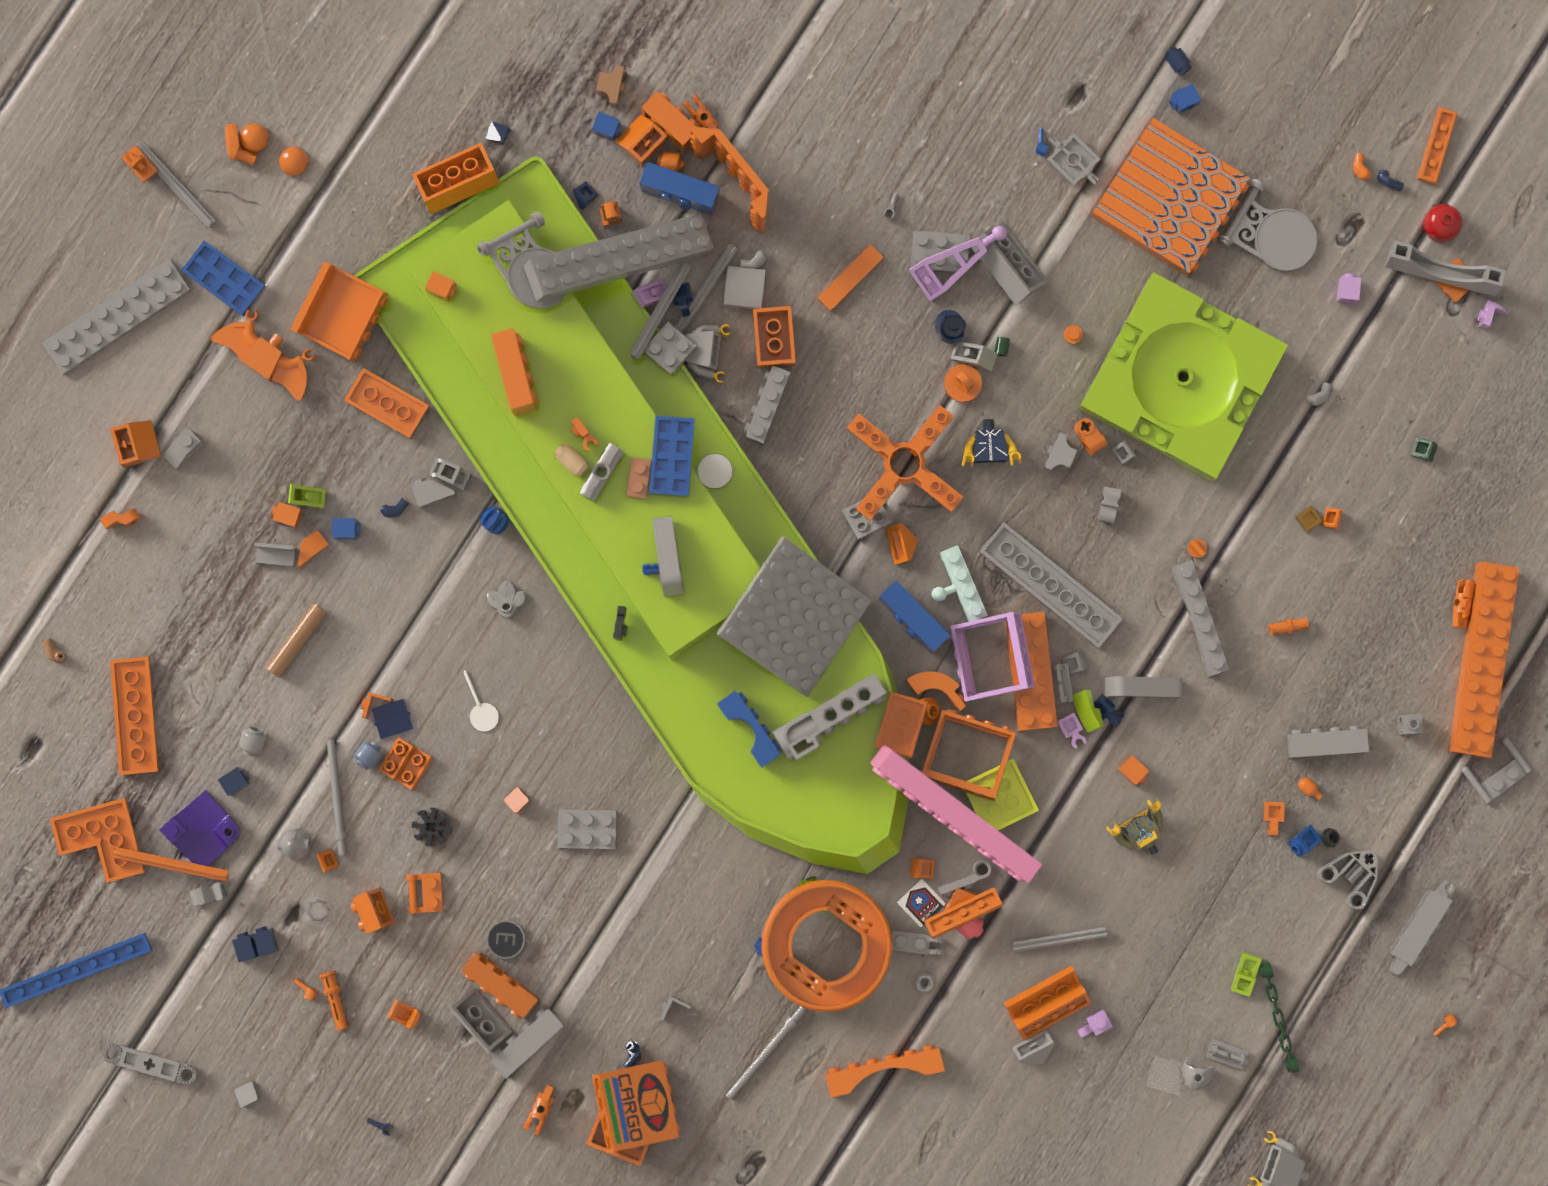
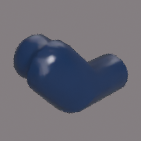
M401 498L396 506L383 505L380 511L387 518L399 517L409 503Z
M629 1041L626 1044L629 1058L623 1064L625 1068L633 1067L641 1058L638 1043Z

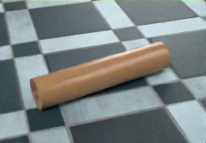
M313 603L265 668L280 678L326 616L327 612Z

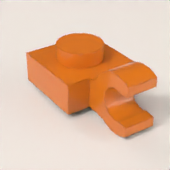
M578 418L571 421L574 426L571 430L578 438L581 436L584 439L583 446L587 452H590L588 448L589 442H594L596 446L599 445L598 441L590 435Z
M1264 802L1263 821L1269 822L1268 835H1278V822H1284L1285 803Z

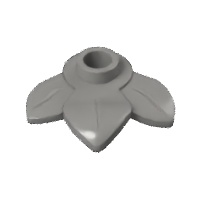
M509 581L503 582L498 592L488 591L487 593L490 606L497 609L499 615L504 618L512 617L516 612V608L522 606L526 598L525 592H516L513 584ZM506 605L510 606L508 610H504L503 607Z

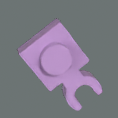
M1075 713L1057 721L1065 739L1071 736V745L1074 749L1078 748L1075 743L1077 739H1081L1082 743L1086 744L1085 737L1079 734V731L1083 730Z

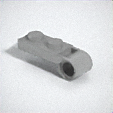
M983 860L975 862L973 865L974 874L937 887L939 895L944 894L947 897L953 895L957 888L962 887L963 890L974 887L973 883L990 875V864ZM983 863L987 867V872L980 875L977 872V866Z

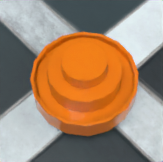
M922 698L920 700L928 702L922 725H934L940 716L939 704L934 698Z

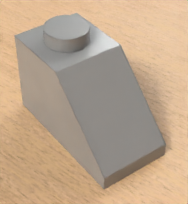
M958 341L955 344L950 359L970 365L976 369L992 371L998 354L982 345Z
M186 428L173 440L164 457L178 470L205 444L191 429Z
M421 478L416 480L415 484L411 486L420 509L457 496L454 490L430 479Z

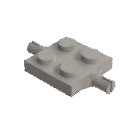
M1075 133L1062 142L1054 134L1048 139L1056 148L1046 161L1073 187L1085 177L1093 185L1098 182L1099 179L1091 171L1100 161V158Z

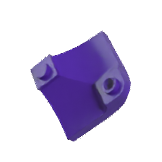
M207 790L202 792L194 801L159 829L171 844L177 847L192 863L210 866L240 835L237 823ZM228 828L232 830V834L230 836L226 834V830Z

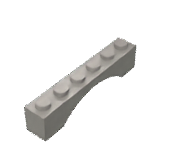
M1394 240L1388 251L1385 265L1386 268L1496 297L1501 290L1506 271L1488 265L1463 266L1446 263L1424 254L1413 245Z
M1193 561L1173 566L1171 570L1192 621L1207 676L1229 670Z

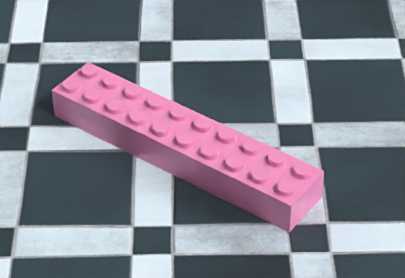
M883 745L870 762L874 766L872 770L885 780L888 777L889 780L887 782L899 791L904 789L902 793L915 803L919 801L917 805L928 813L932 814L934 812L932 816L944 825L949 823L947 827L960 837L964 835L962 839L974 848L978 847L977 850L990 860L994 857L992 861L1019 882L1024 880L1029 883L1042 866L1035 858L890 748Z

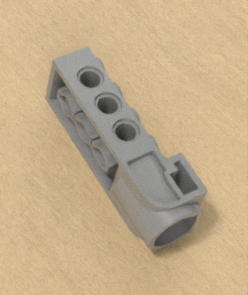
M875 673L812 711L804 712L772 731L788 760L791 761L795 758L796 761H799L819 749V743L823 741L820 735L827 736L835 731L834 727L838 724L841 727L851 721L850 717L857 714V716H860L867 712L868 706L881 704L885 701L884 697L887 693ZM867 692L870 698L863 701L860 699L859 694ZM845 702H851L853 709L846 711L842 705ZM828 712H834L837 717L835 720L829 721L825 716ZM806 741L808 746L813 743V746L798 755L794 750V747Z

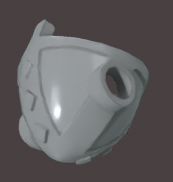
M299 828L291 829L285 832L281 839L277 840V849L282 850L284 855L291 860L304 859L311 851V840L303 830Z
M1186 1056L1182 1068V1078L1185 1081V1085L1191 1091L1199 1090L1212 1080L1216 1067L1188 1065L1190 1057Z

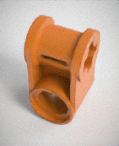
M1083 418L1075 424L1074 431L1091 456L1108 445L1105 437L1099 432L1091 419ZM1086 424L1088 428L1082 431V425Z

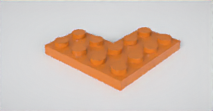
M126 798L50 818L59 856L97 846L106 883L145 873L144 864L114 858L116 847L140 852Z

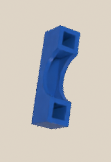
M735 690L718 702L717 705L728 721L743 720L753 728L755 743L750 752L761 768H763L781 755L779 752L781 747L776 740L771 741L768 737L770 731L765 724H759L757 721L759 716L753 708L749 710L745 704L748 700L742 692L738 694Z

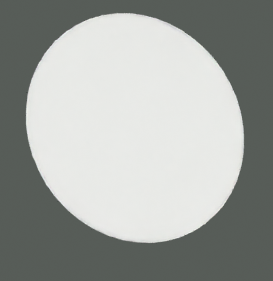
M719 454L706 456L698 466L699 479L710 488H720L726 485L732 476V466L729 460Z

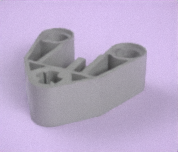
M1370 850L1343 853L1321 866L1317 871L1319 881L1332 883L1355 862L1353 867L1344 875V878L1351 884L1364 871L1366 872L1346 896V904L1351 909L1359 910L1365 907L1377 881L1378 857L1375 852ZM1365 855H1370V863L1364 862L1366 860L1364 857ZM1326 869L1331 871V877L1328 880L1323 877V872ZM1355 895L1360 898V903L1357 906L1352 904V898Z

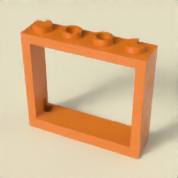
M942 710L922 773L935 783L995 802L1016 733L1006 726H1002V728L996 727L995 723L984 720V722L977 721V718L966 714L965 717L958 715V712L955 710ZM946 720L1008 740L993 789L930 770Z

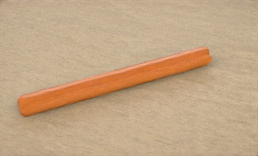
M116 847L114 851L115 859L224 882L229 877V871L120 847Z

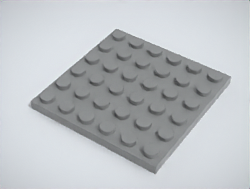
M781 537L717 632V635L795 690L808 697L871 603V600L788 539Z

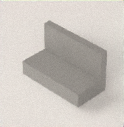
M255 542L254 546L257 547L255 563L295 567L296 547Z

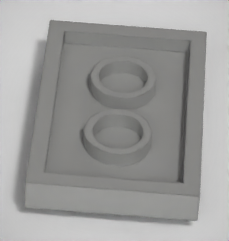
M913 230L910 268L927 257L969 241L970 235ZM969 248L960 251L966 262L968 261ZM954 255L929 264L933 271L955 273L961 268Z
M559 809L557 848L616 849L617 811Z

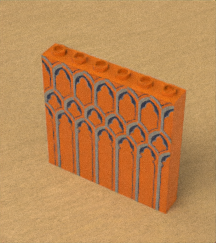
M1153 118L1092 212L1091 217L1180 273L1188 276L1190 272L1194 274L1198 268L1199 263L1197 261L1199 257L1204 258L1210 249L1207 247L1210 240L1214 242L1220 233L1217 231L1220 225L1224 226L1229 219L1227 215L1229 210L1232 209L1234 211L1238 205L1239 200L1237 198L1240 193L1244 195L1250 186L1247 184L1250 178Z

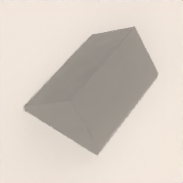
M475 987L449 1008L487 1053L512 1032Z

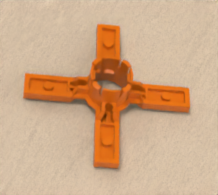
M939 404L909 443L901 442L896 444L858 413L846 429L884 459L886 472L871 488L855 510L871 521L900 484L907 485L913 482L948 511L952 512L963 499V496L925 467L926 460L924 454L955 416ZM908 450L918 459L916 465H919V469L912 476L907 478L900 477L892 471L893 465L890 464V461L897 455V451Z

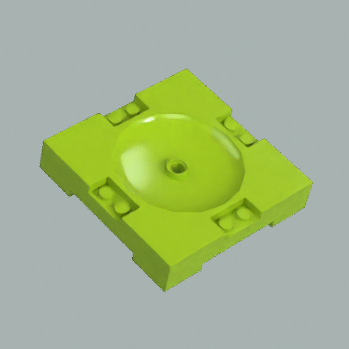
M1153 272L1077 410L1110 428L1113 427L1178 462L1182 467L1213 482L1219 476L1243 431L1244 425L1258 399L1264 392L1288 345L1249 323L1226 314L1204 302V299ZM1179 373H1183L1186 375V382H1182L1179 380Z

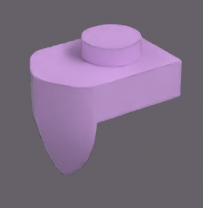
M1488 300L1484 310H1481L1478 315V321H1480L1478 327L1487 329L1491 325L1494 312L1508 314V311L1498 303Z

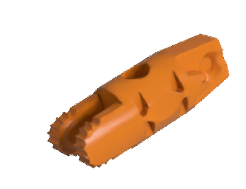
M696 94L692 98L699 106L697 111H694L687 101L683 103V106L700 127L718 129L719 123ZM705 116L707 120H702L701 117Z
M1473 580L1458 581L1453 607L1452 626L1455 628L1466 629L1475 587Z
M547 1084L544 1093H538L523 1127L524 1130L527 1131L530 1128L532 1119L535 1117L540 1119L535 1129V1135L539 1136L548 1112L555 1100L551 1097L554 1090L553 1086ZM539 1105L544 1107V1112L538 1111Z

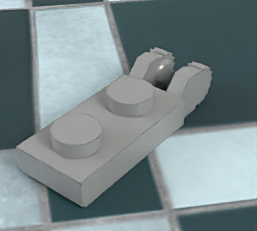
M892 930V950L926 955L928 953L944 955V951L941 949H929L930 941L943 944L946 939H932L931 935Z

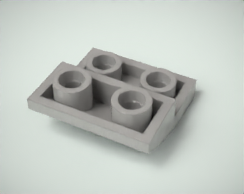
M728 266L723 306L746 309L762 308L766 270Z

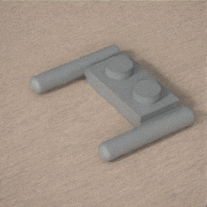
M1504 737L1502 743L1514 759L1482 783L1478 781L1469 767L1466 766L1462 769L1463 774L1486 804L1532 771L1508 737Z

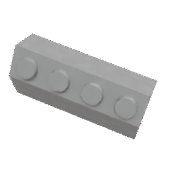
M1002 222L996 226L1000 225L1006 228V238L1002 241L995 240L987 245L988 251L980 259L995 277L997 283L1008 294L1010 300L1017 305L1049 281L1005 223ZM994 227L983 232L979 236L980 239L983 240L992 234ZM977 245L972 247L975 253L979 250Z

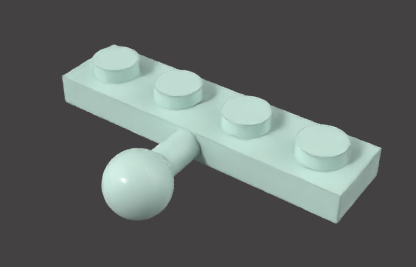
M958 545L940 552L939 554L953 585L946 588H934L931 593L933 600L942 602L946 599L947 595L956 592L968 622L988 616Z

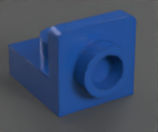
M1310 824L1287 843L1291 850L1298 857H1301L1311 851L1322 840Z

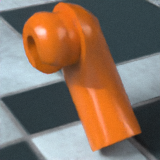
M1356 153L1353 172L1361 180H1369L1372 173L1363 165L1365 155Z

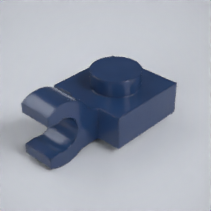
M689 282L681 285L673 299L674 305H679L682 316L685 317L690 315L688 302L693 301Z
M1103 694L1093 702L1094 708L1100 709L1102 721L1107 718L1116 727L1125 717L1120 711L1114 710L1116 705Z

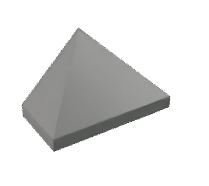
M1045 1029L1012 1048L1020 1063L1043 1065L1055 1044Z

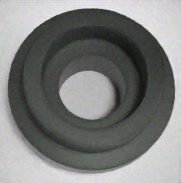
M1332 828L1325 829L1321 835L1322 843L1328 848L1335 847L1340 841L1339 833Z

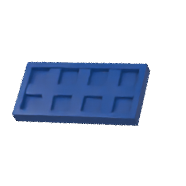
M206 241L202 242L181 270L241 316H244L266 287Z
M655 417L650 494L689 497L694 418Z

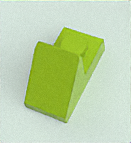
M290 484L288 503L294 506L324 508L326 489Z

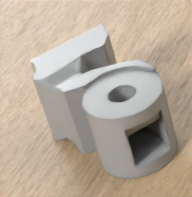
M1103 487L1102 496H1104V500L1100 504L1098 522L1103 521L1114 524L1122 490Z
M224 881L215 883L213 886L208 885L189 891L192 906L229 898L226 882Z

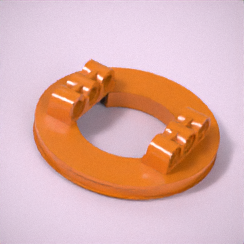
M813 881L791 890L772 909L765 923L762 935V957L766 971L774 985L785 997L795 1004L814 1011H840L864 1001L879 987L885 978L892 957V934L887 918L879 905L859 888L841 881ZM829 910L859 932L862 938V952L857 965L849 974L833 981H825L818 974L795 959L792 954V939L798 925L806 917L818 911Z

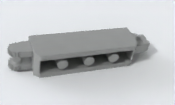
M1444 880L1436 890L1426 891L1390 948V953L1394 957L1390 963L1391 965H1389L1391 974L1399 975L1403 973L1402 971L1405 970L1406 966L1418 963L1421 958L1420 952L1423 948L1428 947L1431 942L1430 936L1433 932L1438 931L1442 924L1440 920L1444 915L1447 916L1452 908V900L1450 899L1456 886Z

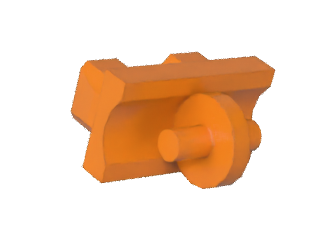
M136 145L121 156L143 183L158 172Z

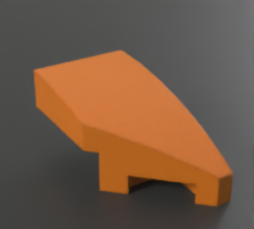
M318 530L301 541L297 562L298 568L328 547L329 544Z

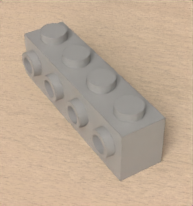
M772 366L771 370L767 369L764 380H766L765 387H760L757 398H760L758 405L753 406L750 413L753 416L751 423L747 422L743 432L746 434V440L764 446L790 378L789 371L776 366Z

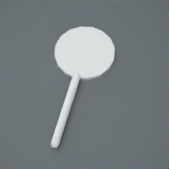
M465 670L463 673L477 704L470 714L471 724L479 731H490L498 723V711L491 704L480 703L470 677Z

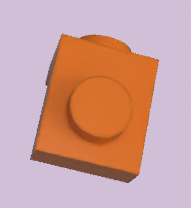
M396 999L387 1017L413 1030L414 1026L420 1021L421 1012L415 1007Z

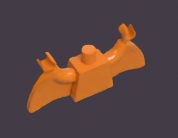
M251 309L246 311L248 322L229 324L211 336L213 342L233 350L241 362L268 381H274L283 385L297 401L303 399L308 380L304 361H313L317 358V355L309 358L308 354L313 349H306L301 357L287 358L278 349L284 341L280 336L274 334L269 342L261 337L258 338L254 333L255 324H253V321L259 316L258 311H255V316L252 318L250 316Z

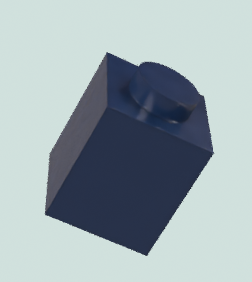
M236 767L218 779L227 796H232L251 784L248 780L250 779L248 772L245 769H241V767Z

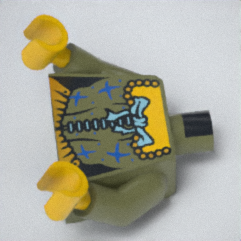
M1157 797L1156 803L1153 805L1150 800L1147 801L1150 808H1145L1119 825L1113 822L1114 828L1112 830L1108 827L1106 828L1119 845L1129 850L1135 849L1136 851L1144 847L1149 856L1159 851L1154 841L1161 837L1163 816L1160 809L1162 805Z

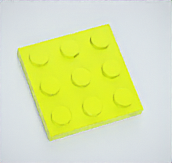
M1014 758L1007 763L995 802L966 793L975 813L996 830L1007 827L1039 811ZM1000 765L967 782L993 789Z

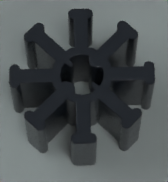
M430 808V819L425 814V810L417 813L424 820V824L417 823V821L412 822V828H423L421 833L414 835L417 841H421V838L428 834L425 846H434V835L439 840V844L447 841L440 834V830L447 831L448 833L452 832V826H441L442 822L450 819L447 813H443V816L436 820L439 808ZM429 823H436L437 827H434L436 828L435 832L428 830V827H430L428 826Z

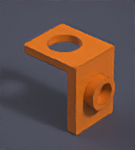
M369 692L367 699L364 698L361 709L364 710L362 718L368 719L374 697L393 702V699Z

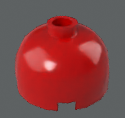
M1440 204L1432 207L1423 219L1424 231H1426L1431 240L1437 243H1446L1453 240L1462 228L1460 212L1449 204Z

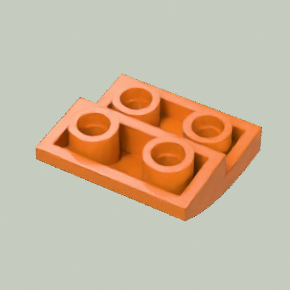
M398 737L378 770L414 791L432 762L433 757Z

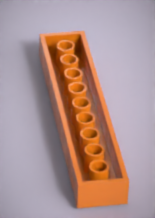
M1482 561L1476 563L1473 601L1465 634L1448 752L1480 758H1492L1520 569L1518 567Z

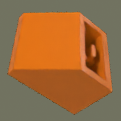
M640 115L615 140V143L643 168L668 142V135L654 122Z
M151 420L131 422L110 428L121 466L126 468L162 457Z

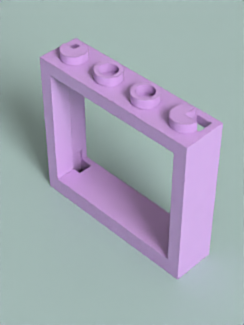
M1009 612L951 626V639L955 647L954 657L958 663L957 673L959 679H961V693L964 695L965 702L1035 688L1021 612ZM1008 621L1020 684L977 694L965 631Z

